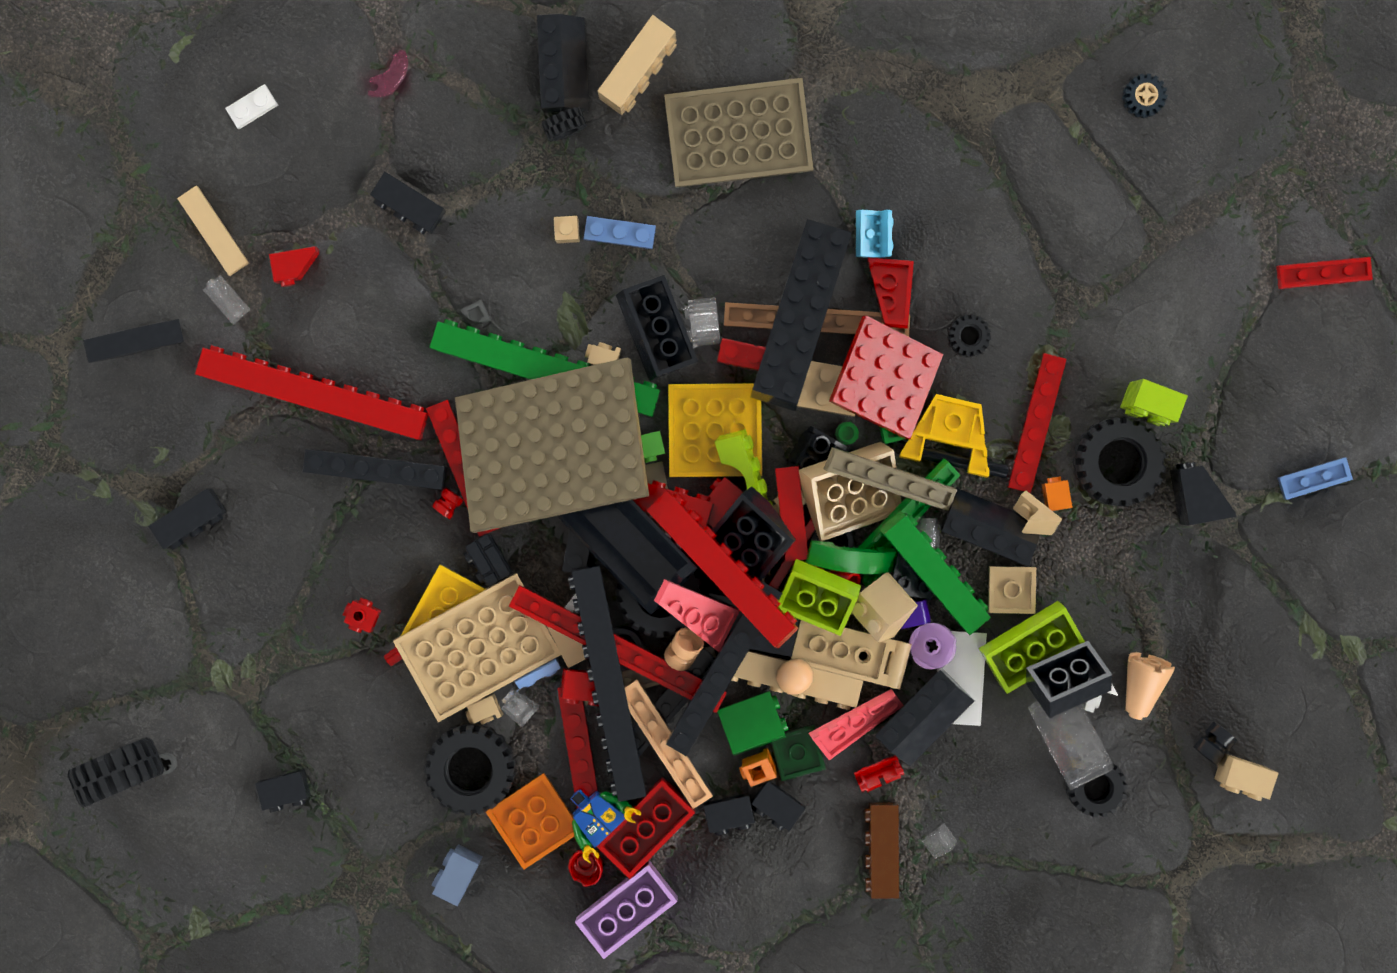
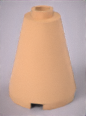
M1136 652L1130 653L1128 656L1125 710L1131 718L1142 720L1143 717L1149 716L1172 676L1175 667H1171L1172 664L1162 658L1149 655L1148 658H1142V653Z

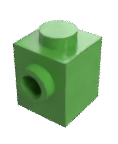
M660 431L641 435L645 463L657 461L656 456L665 454Z

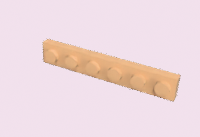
M636 679L626 685L625 692L631 715L692 808H696L713 797L688 756H684L666 745V740L671 734V730L639 681Z

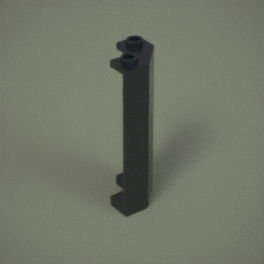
M633 500L557 515L650 615L661 607L654 599L664 579L683 586L697 569V566Z

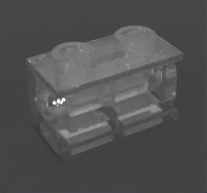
M512 688L503 698L502 702L504 705L501 710L519 726L523 727L541 705L538 702L535 704L529 697L520 694L519 691L521 689L515 691Z

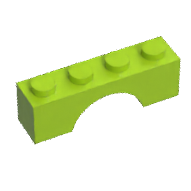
M746 429L719 436L715 441L721 464L730 465L738 469L746 480L747 489L753 487L768 500L766 495L767 484L764 479H761L759 473L760 462L757 457H754L752 451L754 447L753 440L750 435H747Z

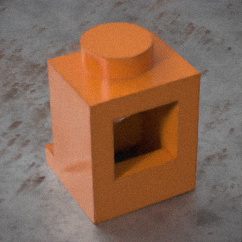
M768 748L763 749V752L742 759V766L739 767L743 780H748L751 787L777 778L776 765Z

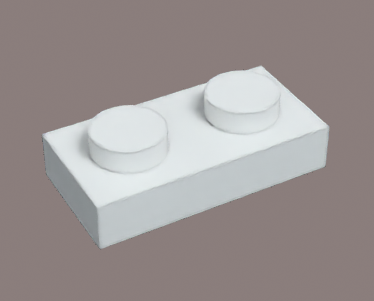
M264 84L225 109L236 127L241 129L278 106V104Z

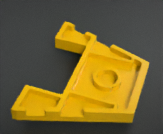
M936 394L899 457L920 462L925 439L972 450L967 473L988 478L989 468L984 438L982 405Z

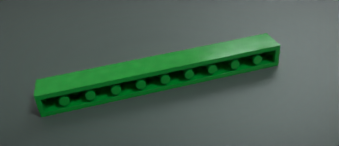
M447 319L444 320V323L437 322L430 348L530 380L591 366V364L577 360V364L568 362L569 357L555 353L554 357L545 355L547 350L533 346L532 350L523 348L524 343L511 340L510 343L501 341L502 336L489 333L487 337L479 334V329L467 326L466 330L457 327V322ZM644 381L643 384L634 382L638 413L653 417L660 390L656 389L657 384Z

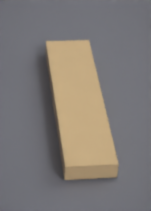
M197 185L177 198L229 276L249 264Z

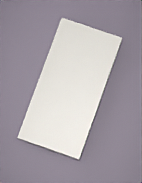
M951 631L956 637V652L951 662L945 665L943 669L975 700L953 724L981 726L985 659L978 648L986 644L987 633L974 632L969 635L963 631Z

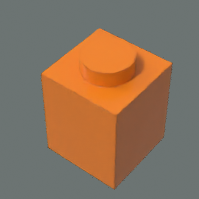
M1061 476L1047 478L1048 483L1042 484L1045 506L1052 511L1072 508L1068 480L1062 481Z

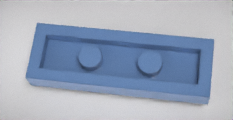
M587 216L584 240L653 249L656 226Z
M1346 457L1277 478L1284 500L1353 480Z

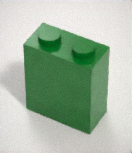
M770 691L717 711L734 756L786 737L785 731L789 729L785 718H779L777 709H780V705L776 695L771 696Z

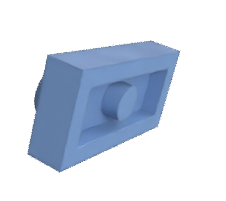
M556 657L516 679L517 687L519 689L530 687L537 680L555 674L557 670L561 669L558 658Z

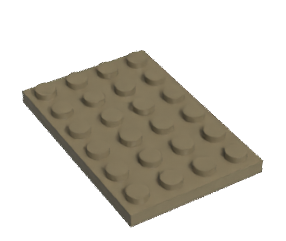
M802 78L664 94L675 188L813 171Z

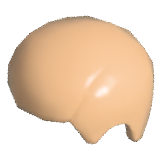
M792 659L782 663L779 667L776 681L783 692L790 695L801 694L813 683L814 672L810 664L804 660Z

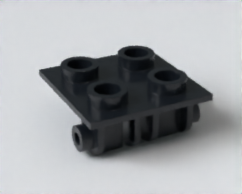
M897 552L892 577L909 596L932 600L933 593Z

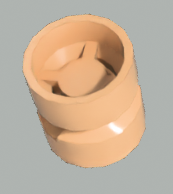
M689 628L680 629L665 650V661L675 670H688L702 651L704 640Z

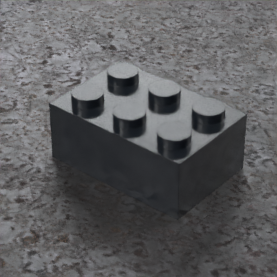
M1086 641L1027 667L1026 685L1047 716L1052 718L1111 691L1113 675L1090 642Z

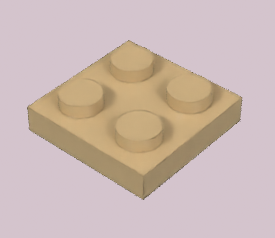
M989 566L988 613L1035 614L1036 567Z

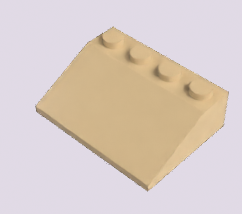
M882 442L849 452L896 468L894 450ZM826 461L799 470L802 492L820 541H825L886 519L901 503V496L825 471Z

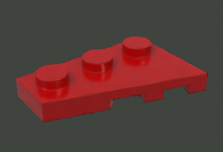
M868 257L867 262L884 325L892 328L908 329L914 261Z

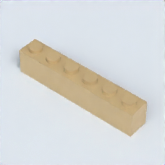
M749 650L731 681L738 682V679L741 678L748 680V685L760 687L761 684L770 686L769 690L783 693L777 684L776 675L782 663L788 660ZM812 668L814 676L811 686L801 694L792 695L805 699L806 695L815 697V702L828 704V701L836 702L837 707L850 710L851 707H857L863 680Z

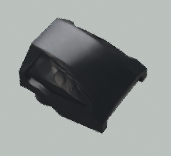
M810 426L801 434L790 453L788 467L799 466L800 470L826 461L832 447L846 452H852L853 450Z

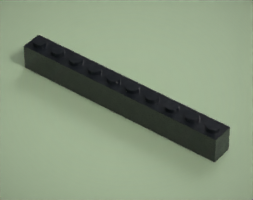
M600 564L573 569L572 576H568L570 589H575L577 599H573L575 613L580 612L582 622H577L580 636L585 635L586 645H582L584 658H589L591 667L587 668L589 682L594 681L596 690L592 691L594 705L599 704L600 713L596 714L599 728H604L605 736L601 737L603 750H608L610 759H606L608 773H613L614 782H610L612 795L618 797V802L646 797Z

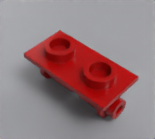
M896 755L854 772L862 792H869L882 786L879 780L881 778H884L887 784L900 779L901 775L904 774Z

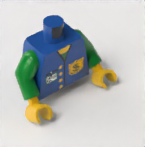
M579 789L570 798L578 806L573 813L572 828L574 838L583 851L584 860L588 863H591L588 859L590 853H594L599 858V853L591 848L592 846L596 848L625 819L628 822L635 823L631 818L633 812L641 816L640 810L631 808L627 801L618 802V797L613 796L610 792L604 791L599 793L595 791L588 798Z

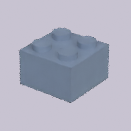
M459 844L455 850L451 848L442 863L445 869H440L431 885L435 887L432 894L458 906L483 856Z

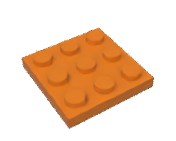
M542 773L500 801L493 809L486 810V814L523 870L574 837L572 828L573 815L545 773Z

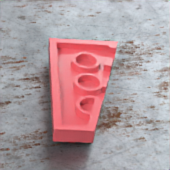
M665 579L654 599L662 608L718 652L721 650L740 610Z
M890 689L808 734L828 760H831L902 708L903 704L893 690Z

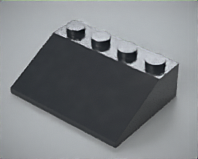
M750 487L738 497L712 529L717 535L714 539L720 545L725 543L733 552L730 556L736 562L741 560L749 569L746 573L752 579L757 577L760 581L765 578L796 541L770 502L753 487ZM689 558L701 571H703L691 558Z

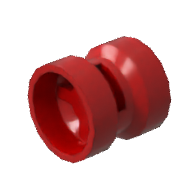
M445 487L441 492V498L435 500L432 507L446 518L451 519L455 508L460 506L464 500Z

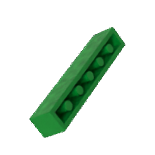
M899 511L879 530L962 629L971 635L991 618L986 612L989 609L988 606L980 598L978 600L972 595L975 592L966 581L962 583L958 577L961 574L952 564L948 566L944 562L947 557L938 547L934 550L930 545L932 539L924 530L921 533L915 527L918 525L917 521L910 514L905 515Z

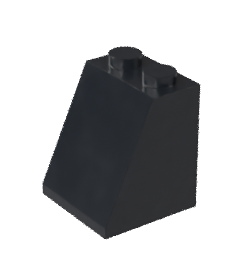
M1195 462L1176 464L1177 469L1170 470L1180 525H1194L1236 517L1235 511L1203 465L1196 466Z

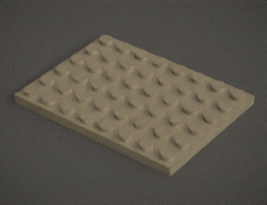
M628 357L455 397L470 532L487 531L649 496L632 365Z

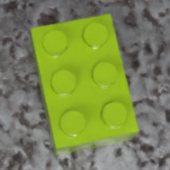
M1141 379L1129 383L1120 408L1126 410L1125 414L1137 419L1138 417L1148 418L1147 423L1160 427V425H1170V423H1177L1179 421L1188 395Z
M796 559L782 590L783 594L779 599L781 603L779 608L784 613L789 611L800 620L841 636L858 599L861 585Z

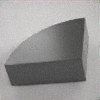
M482 300L460 309L473 322L488 323L492 321Z

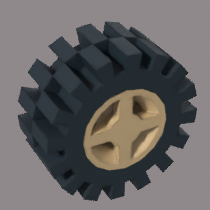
M1149 73L1146 75L1140 74L1126 85L1122 101L1125 100L1124 107H1128L1130 114L1134 113L1135 117L1142 116V118H1147L1148 116L1155 115L1164 107L1168 96L1165 94L1167 88L1163 87L1164 82L1162 80L1159 81L1158 76L1152 77Z

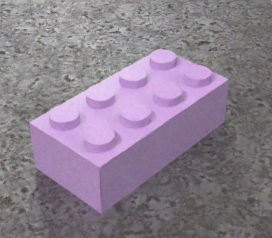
M649 860L630 879L628 877L578 915L575 923L602 958L605 959L677 902L678 896Z

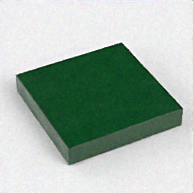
M814 724L785 731V738L771 742L781 781L826 769L821 749L808 734L815 730Z

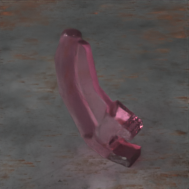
M399 50L398 53H395L389 70L370 78L369 82L377 84L378 89L376 91L368 90V96L380 98L395 92L406 76L408 67L406 51Z

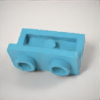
M892 210L856 211V257L885 258L892 256Z

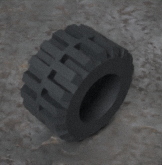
M1090 756L1089 759L1084 757L1080 759V763L1075 762L1072 765L1074 767L1073 770H1069L1067 773L1069 775L1068 779H1065V784L1067 785L1065 790L1070 802L1082 813L1096 818L1100 815L1107 817V813L1114 814L1117 812L1115 808L1118 806L1122 807L1123 803L1121 801L1126 799L1125 789H1128V784L1125 783L1126 777L1121 772L1122 770L1103 757ZM1094 774H1103L1108 780L1106 793L1098 799H1089L1084 793L1086 780Z

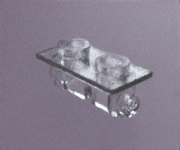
M221 275L215 280L213 278L206 283L207 287L203 291L233 325L251 310Z

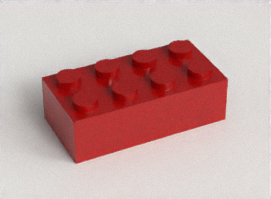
M663 776L646 792V797H641L632 807L641 812V816L635 812L632 813L631 818L635 823L628 822L625 819L597 846L629 879L695 814V808L693 809L690 803Z

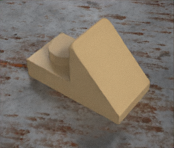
M1027 491L1020 495L1013 508L1028 521L1022 533L1052 535L1062 520L1061 517Z

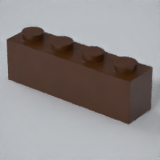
M869 802V808H865V822H869V832H865V846H869V855H865V869H869V878H865V891L869 892L871 899L899 898V805L897 802Z

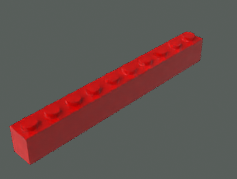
M211 345L210 349L202 348L195 375L414 439H422L429 416L428 413L423 412L424 407L411 404L410 408L401 406L402 401L390 397L387 402L379 399L380 394L366 391V394L363 395L357 393L358 388L346 384H344L343 388L336 387L335 381L322 378L321 382L312 380L313 375L300 371L299 375L290 373L291 368L277 365V369L268 367L269 362L255 358L254 362L247 361V355L233 352L232 356L223 354L224 349Z

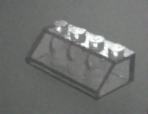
M1035 701L1028 707L1070 790L1113 770V762L1082 704L1052 718L1047 716L1038 701Z

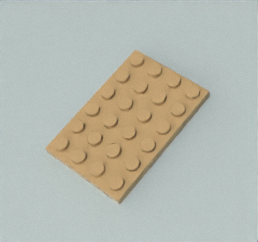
M517 573L393 640L438 722L561 655L546 625L509 607L519 585L524 587Z

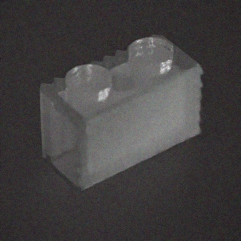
M716 297L688 300V306H684L685 320H690L691 329L686 330L691 343H693V348L721 345Z

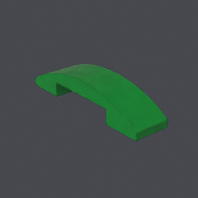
M811 540L806 562L810 565L840 572L883 574L894 571L898 551L895 548L877 546L875 550L835 546L833 542Z

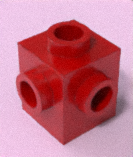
M367 599L353 600L352 603L346 605L343 616L346 617L344 623L349 624L348 628L355 632L361 633L364 630L371 633L382 610L373 607V602ZM359 612L363 614L362 619L359 617Z

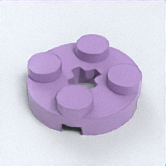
M928 623L914 630L909 640V644H912L911 654L913 660L925 669L943 668L951 662L956 652L955 635L946 626L939 623ZM935 640L938 649L930 652V647L927 643L928 641L933 642Z

